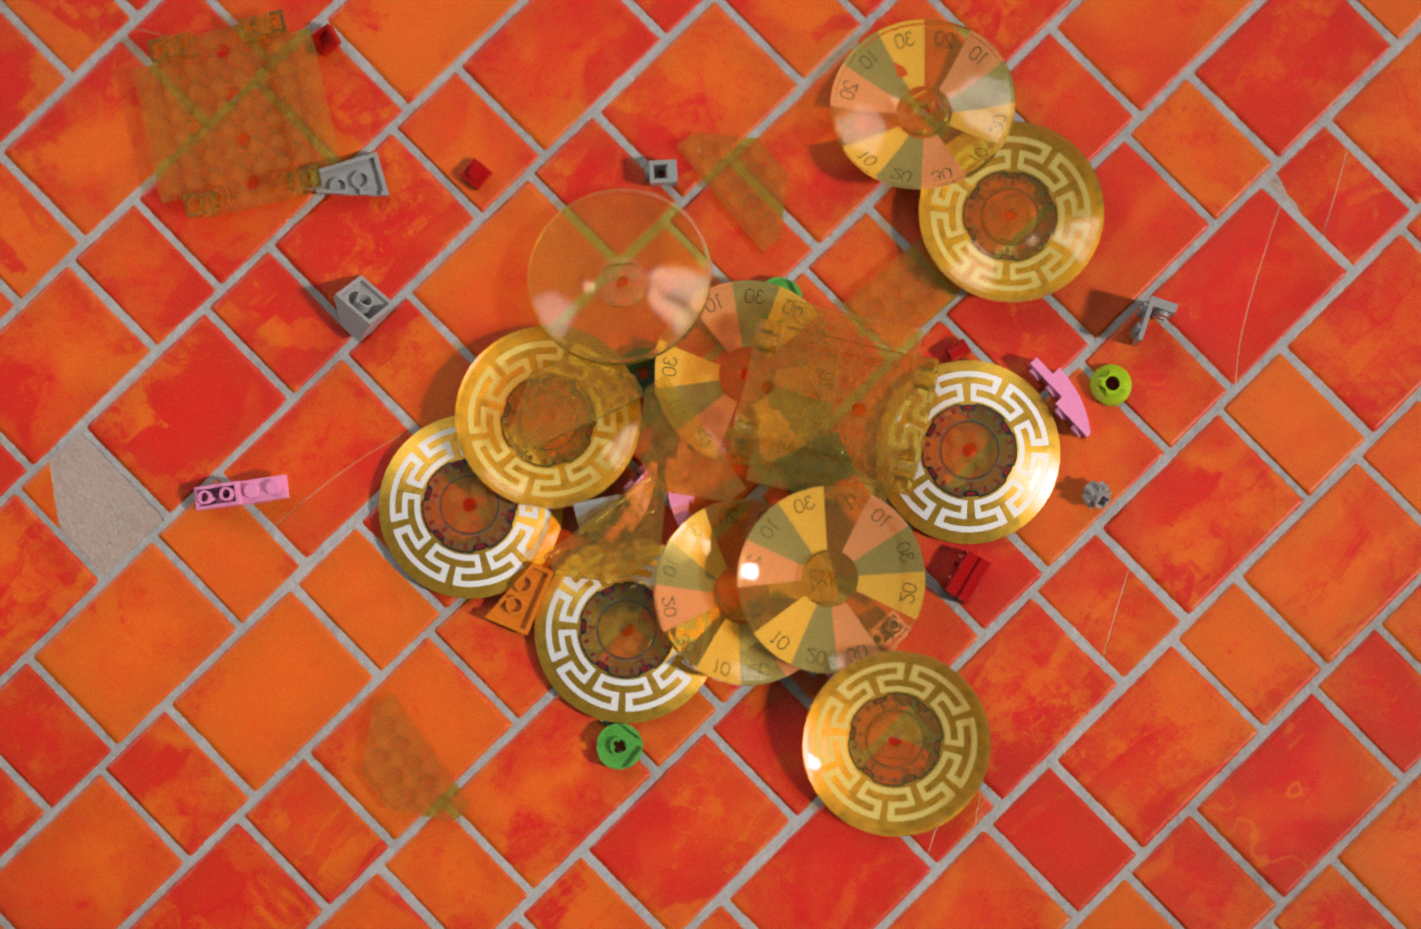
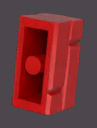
M969 550L965 554L960 552L954 562V565L957 566L953 574L949 572L942 583L946 586L943 590L945 593L966 605L970 603L992 565Z

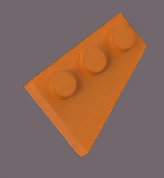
M533 562L484 618L528 635L555 571Z

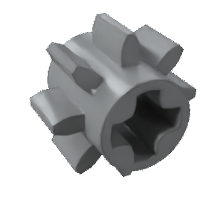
M1103 480L1099 484L1096 481H1091L1084 487V494L1081 497L1090 509L1094 506L1101 509L1110 502L1112 492Z

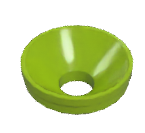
M1107 364L1099 367L1093 373L1089 382V388L1097 402L1105 406H1116L1128 398L1132 389V382L1124 368L1114 364ZM1115 377L1119 381V387L1116 390H1109L1106 387L1107 378Z

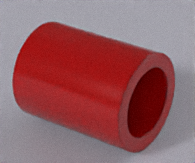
M963 338L945 348L946 354L953 362L971 352Z

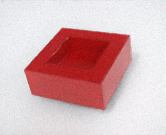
M325 24L310 36L322 56H327L342 44L332 24Z
M474 158L461 173L460 177L479 191L493 173Z

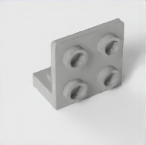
M1151 296L1147 301L1144 300L1137 312V317H1140L1139 323L1137 322L1133 326L1130 338L1133 339L1132 345L1137 346L1142 342L1151 314L1152 318L1165 321V318L1170 319L1176 313L1178 304Z

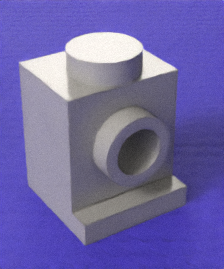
M676 159L649 161V167L645 168V181H650V187L678 186ZM663 171L666 175L664 178H658L657 173Z

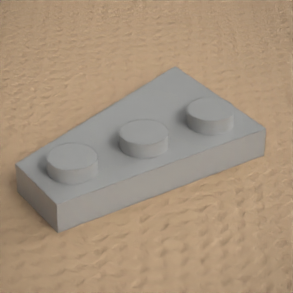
M377 152L310 171L318 195L390 197Z

